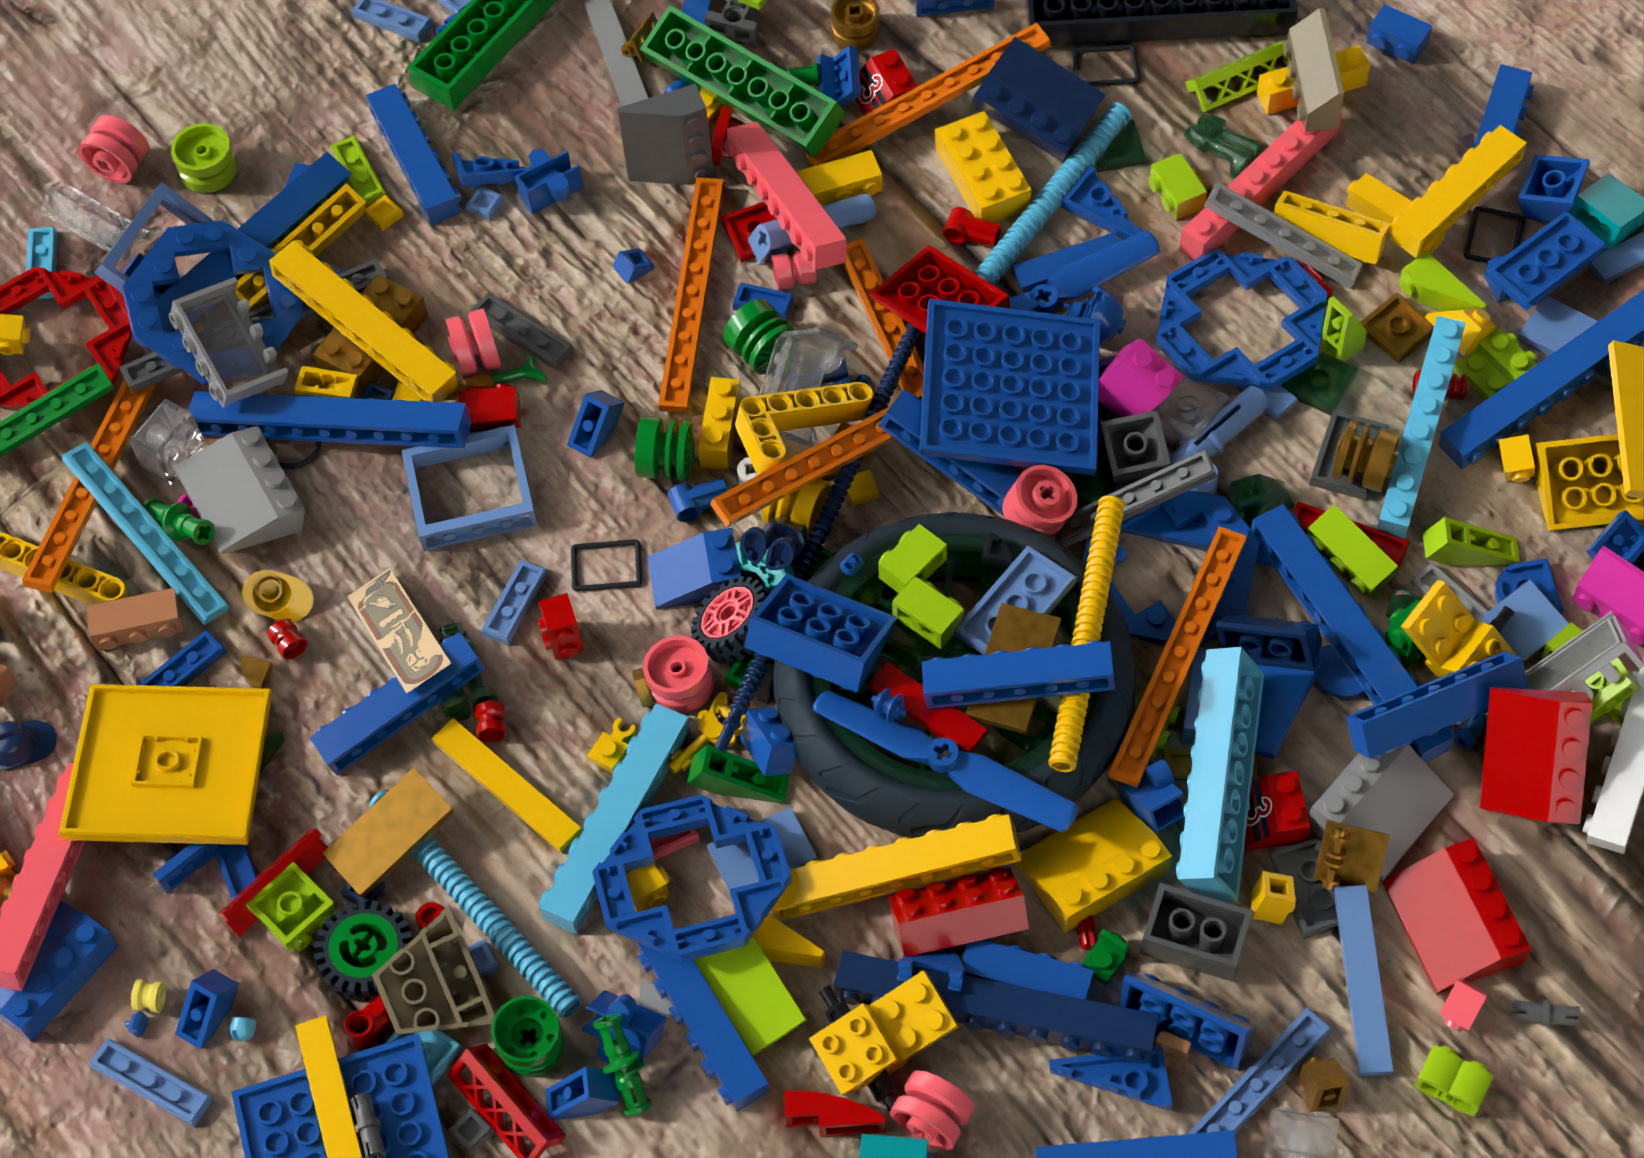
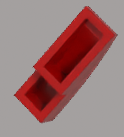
M784 1091L787 1127L819 1125L820 1137L885 1133L884 1115L865 1105L827 1093Z

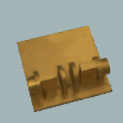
M1327 820L1314 879L1321 880L1323 882L1322 887L1328 890H1333L1335 885L1338 884L1344 886L1367 885V891L1376 893L1390 834Z

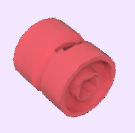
M800 249L794 251L791 257L786 252L771 255V265L778 291L793 288L795 281L800 285L817 282L816 271L808 260H804Z

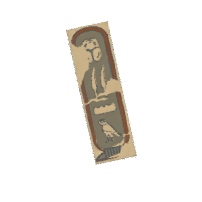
M390 568L347 596L406 693L451 664Z

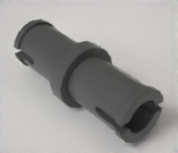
M1513 999L1512 1007L1514 1010L1511 1011V1020L1539 1022L1541 1026L1546 1027L1549 1024L1579 1027L1580 1020L1578 1017L1566 1015L1580 1017V1006L1550 1004L1548 1000L1536 1003Z
M370 1093L355 1095L356 1098L352 1097L350 1101L357 1120L355 1130L357 1135L361 1136L365 1158L385 1157L387 1152L380 1133L382 1124L381 1120L376 1118L372 1096Z

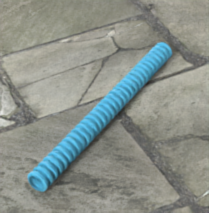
M1114 102L1110 105V108L1106 110L1105 114L1101 116L1087 136L1083 138L1082 142L1079 143L1073 153L1065 160L1064 164L1061 165L1050 181L1038 193L1036 198L1017 219V222L1012 225V228L1007 231V234L997 243L993 251L988 254V257L974 271L976 275L995 286L1000 277L1005 274V271L1010 268V265L1015 262V259L1019 257L1020 253L1023 252L1024 248L1028 246L1029 242L1032 241L1034 236L1043 227V224L1048 221L1057 210V207L1061 205L1062 199L1090 165L1093 166L1099 156H1101L1131 119V113L1125 105L1119 102Z
M383 790L372 798L369 808L389 790ZM430 835L411 855L416 857L417 862L422 864L425 870H428L429 875L434 877V880L440 884L443 890H446L448 896H451L455 903H458L459 908L464 910L471 921L477 923V927L483 930V934L489 937L491 943H495V947L501 950L502 955L507 957V960L513 964L514 968L520 970V975L526 977V981L532 984L533 989L539 991L538 993L541 997H545V1002L551 1004L554 1011H558L557 1014L560 1018L572 1015L579 1008L582 1001L581 997L575 995L574 989L569 988V984L566 981H562V976L556 974V970L550 967L548 961H544V957L541 954H537V949L531 947V943L525 940L523 934H519L517 927H513L512 922L507 920L505 914H502L498 907H494V902L488 900V896L482 893L480 887H476V883L470 880L468 874H464V870L458 867V863L453 861L449 854H446V850L441 848L437 841H434V837Z

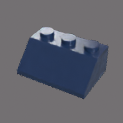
M1228 615L1216 623L1221 647H1242L1256 665L1307 671L1315 670L1322 645L1318 624L1308 621H1286L1279 618H1258L1250 615Z

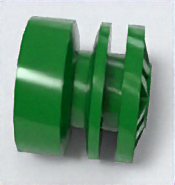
M755 299L739 308L729 319L724 329L723 339L736 354L742 356L743 361L755 373L764 375L774 371L787 361L797 347L799 334L793 326L789 325L786 319L780 317L779 312L765 299Z
M642 417L639 421L635 443L634 461L636 476L656 479L660 473L661 466H664L667 480H672L676 472L679 481H687L695 456V438L692 421L683 420L679 431L677 419H672L667 432H664L663 420L661 418Z
M521 996L511 999L500 1007L493 1018L491 1033L498 1054L509 1070L521 1076L534 1077L545 1074L555 1067L563 1055L565 1039L558 1016L550 1004L538 997ZM527 1037L531 1040L535 1038L536 1043L532 1044L528 1042L525 1044L524 1040Z

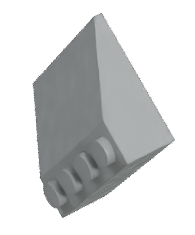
M258 426L232 432L175 465L174 470L200 518L209 520L214 524L215 534L212 540L221 555L302 532L305 508Z
M1410 745L1396 747L1386 751L1384 756L1370 759L1358 753L1311 807L1308 816L1310 830L1323 838L1326 821L1329 820L1390 834L1380 879L1383 881L1450 802L1454 794Z

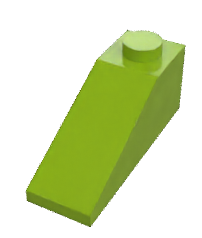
M1425 252L1402 268L1399 286L1407 296H1411L1417 303L1439 311L1480 308L1485 311L1487 305L1429 252Z
M1332 296L1328 301L1320 349L1340 366L1364 348L1367 331L1357 318Z
M1447 517L1442 518L1423 533L1425 557L1428 560L1450 566H1500L1520 563L1517 537Z

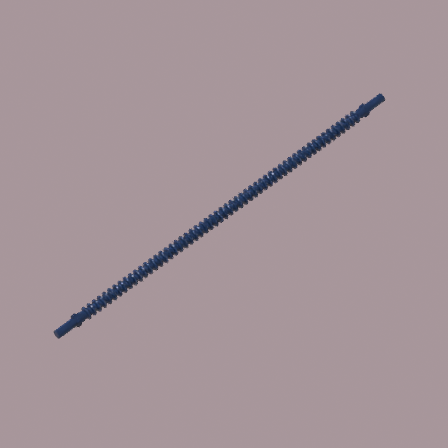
M909 323L906 325V333H903L901 340L898 341L895 353L892 354L889 366L886 367V372H884L883 378L880 380L881 385H878L877 391L874 393L875 398H872L871 405H869L865 418L862 421L888 407L887 403L891 401L890 397L894 394L893 390L897 388L896 384L900 381L899 377L903 375L902 371L906 368L905 364L908 363L911 351L914 350V345L917 344L916 337L921 332ZM863 456L841 467V471L837 473L838 477L834 479L835 484L831 486L832 491L828 493L829 498L825 499V505L821 507L822 511L818 514L819 518L815 520L816 525L812 527L813 532L809 534L810 539H807L803 553L799 555L800 560L796 561L797 567L793 568L796 578L806 581L810 577L809 572L813 570L812 565L816 563L815 558L819 557V551L823 549L822 544L826 542L825 537L829 535L828 530L832 529V523L835 522L838 510L842 507L841 503L845 501L844 496L848 494L847 490L851 488L850 483L854 481L853 476L857 474L856 469L860 468ZM756 652L753 654L754 659L750 661L751 666L746 669L748 674H745L743 676L744 681L740 682L741 688L736 691L738 696L733 697L734 703L729 706L731 712L724 718L722 722L724 727L714 746L722 752L727 750L734 732L741 726L742 715H746V708H749L751 705L749 701L754 699L752 693L757 692L756 686L761 684L759 679L764 677L763 671L767 670L766 664L771 662V659L767 656L759 655Z

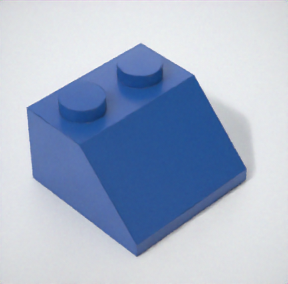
M1535 154L1518 197L1524 218L1553 221L1566 210L1568 211L1573 208L1590 165V160Z

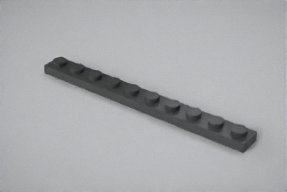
M376 258L337 274L341 279H348L360 294H362L377 274L388 279L387 274ZM301 300L304 314L300 322L318 314ZM270 303L252 310L248 314L251 320L274 317ZM234 318L197 334L207 353L238 349L248 344ZM156 352L119 367L132 393L185 371L166 362Z

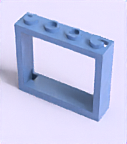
M162 182L153 191L95 271L96 275L121 293H123L122 287L128 277L114 268V266L159 204L187 225L214 222L213 219Z
M515 425L500 426L494 430L481 433H470L465 449L413 446L402 450L418 535L423 551L538 526ZM511 447L523 503L426 525L415 468Z

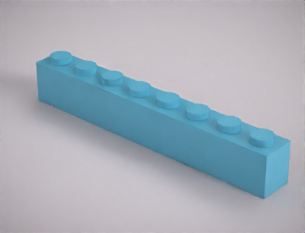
M1438 315L1377 525V530L1405 539L1466 324V322Z
M657 703L651 713L647 712L641 722V730L637 737L631 738L627 746V755L623 762L619 761L615 766L612 774L613 779L609 787L602 789L598 798L597 808L594 813L590 812L587 815L583 825L584 831L580 838L573 840L569 848V857L565 864L558 866L554 875L555 882L551 889L545 890L541 896L539 907L544 921L577 935L598 897L592 871L599 862L603 863L610 854V848L623 831L627 832L633 825V818L640 809L648 808L669 770L667 765L672 761L671 756L681 749L691 731L688 716Z

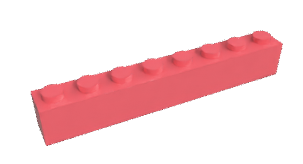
M1342 110L1338 129L1305 132L1303 121H1298L1297 119L1237 176L1227 188L1262 206L1339 132ZM1204 208L1182 229L1179 250L1195 260L1212 249L1217 250L1239 226Z
M753 122L728 128L727 140L724 142L727 155L733 158L737 169L744 173L748 184L755 188L759 199L766 203L770 214L775 215L781 229L786 230L789 234L791 242L800 249L804 260H808L814 270L846 263V237L760 124Z
M68 763L64 773L59 775L55 794L47 802L45 817L42 823H39L36 827L34 842L31 848H28L25 852L24 864L20 874H16L14 877L9 899L5 900L2 904L0 917V988L23 990L85 844V841L60 840L59 837L73 763Z

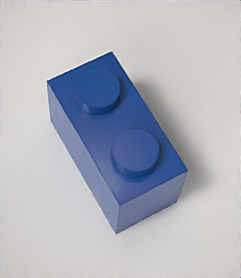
M1384 4L1369 26L1366 43L1397 56L1399 59L1415 64L1429 43L1433 25Z
M763 707L747 710L740 740L764 776L792 773L796 759L795 744L789 736L790 731L780 723L776 708Z

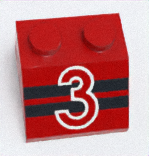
M895 48L871 57L859 70L861 95L855 101L862 113L866 115L918 87Z
M1298 771L1269 774L1252 782L1244 850L1287 846L1307 841L1310 823Z

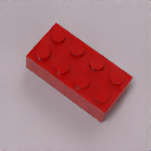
M994 868L988 873L976 876L963 875L954 881L945 883L933 882L923 888L914 890L902 889L896 892V894L888 895L894 931L904 957L1029 929L1024 895L1011 868Z

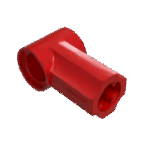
M954 207L951 210L942 234L945 239L952 243L962 244L967 240L994 248L999 241L1002 224L974 217V214L964 207Z
M379 995L364 1009L350 1013L344 1025L351 1045L356 1049L363 1050L373 1046L378 1034L392 1022ZM359 1027H368V1029L363 1033H354V1031Z

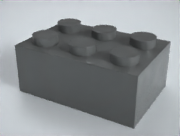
M1160 883L1142 938L1140 954L1233 982L1253 910Z

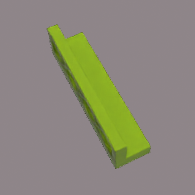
M1284 41L1271 44L1186 81L1185 84L1188 92L1196 91L1202 111L1206 112L1257 90L1258 81L1250 78L1254 67L1260 66L1266 69L1265 73L1277 70L1273 67L1277 57L1284 55ZM1285 57L1288 64L1290 62L1289 57ZM1233 76L1243 79L1240 89L1236 92L1227 88L1230 78ZM1210 86L1219 89L1216 100L1208 103L1204 89Z
M1619 657L1611 661V664L1618 668L1622 674L1617 682L1606 686L1607 679L1600 671H1597L1585 680L1591 689L1599 690L1591 699L1593 703L1591 724L1641 688Z

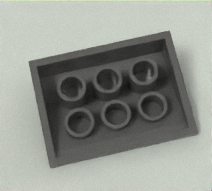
M696 84L616 108L629 181L691 185L696 183V177H714L707 110Z

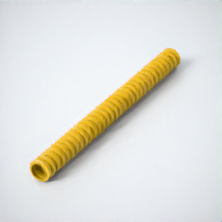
M1104 496L1098 501L1091 547L1089 548L1087 559L1088 563L1086 564V572L1084 574L1085 579L1083 580V588L1081 590L1082 596H1080V604L1078 605L1076 616L1077 621L1073 631L1074 637L1071 642L1072 645L1100 641L1101 638L1100 633L1102 632V624L1104 622L1103 616L1105 615L1108 591L1110 590L1109 583L1113 574L1114 559L1116 558L1118 547L1117 542L1119 541L1120 526L1122 525L1123 510L1125 509L1124 501L1115 496ZM1090 693L1062 695L1060 699L1061 705L1058 709L1059 714L1057 715V723L1055 725L1056 731L1053 735L1054 740L1050 750L1051 757L1048 761L1049 766L1056 771L1071 772L1076 769V761L1078 760V752L1080 750L1079 744L1081 743V735L1083 734L1085 723L1084 718L1086 717L1085 709L1088 707L1087 701L1089 700Z

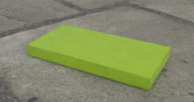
M754 935L745 947L693 959L752 1056L757 1055L807 1022L806 1017Z

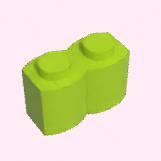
M1433 1045L1414 1087L1422 1093L1444 1101L1452 1108L1474 1117L1494 1075L1488 1072V1068L1479 1062L1462 1060L1458 1057L1455 1050L1447 1046L1438 1047Z

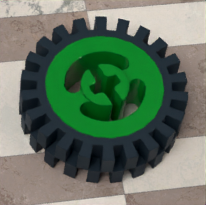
M365 900L358 901L359 907L353 908L352 903H348L345 905L347 911L341 913L339 908L333 912L335 918L333 920L328 917L323 922L325 929L319 928L317 932L319 941L314 943L316 954H314L315 961L328 987H332L334 993L337 995L343 993L345 999L351 1001L353 996L357 997L358 1002H365L366 996H370L372 1001L376 999L379 991L372 975L401 948H404L414 939L406 919L403 920L402 914L399 911L393 912L392 907L386 903L384 907H381L379 901L372 900L371 906H367ZM374 935L383 938L387 942L384 950H380ZM350 951L355 965L358 966L360 963L362 968L346 963L344 961V954Z

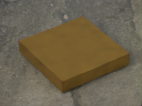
M1398 292L1360 321L1367 331L1366 337L1397 363H1400L1432 336L1434 326L1425 318L1426 315Z

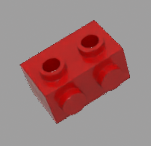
M497 384L494 388L483 389L480 386H471L465 391H458V403H466L472 419L469 432L494 430L500 426L515 425V428L521 427L520 394L515 386Z
M568 593L538 601L542 618L537 620L546 651L552 649L555 660L571 658L577 653L583 652L578 624Z

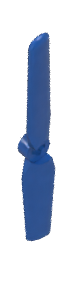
M1145 230L1063 266L1047 280L1048 284L1037 285L1031 292L1009 298L1011 309L1051 314L1056 310L1058 303L1082 297L1091 292L1094 287H1100L1160 253L1159 243L1150 231ZM1043 296L1045 299L1049 298V301L1045 303L1043 300L1039 301V298Z
M831 691L821 693L813 704L814 712L903 758L925 764L929 763L930 767L936 772H948V777L964 791L1060 832L1068 830L1076 817L1077 805L1074 802L984 755L958 750L956 743L951 739L938 738L933 740L922 730L896 719L888 723L885 714L876 717L873 709ZM945 750L948 751L949 758L943 757L942 760H938L937 753L942 754Z

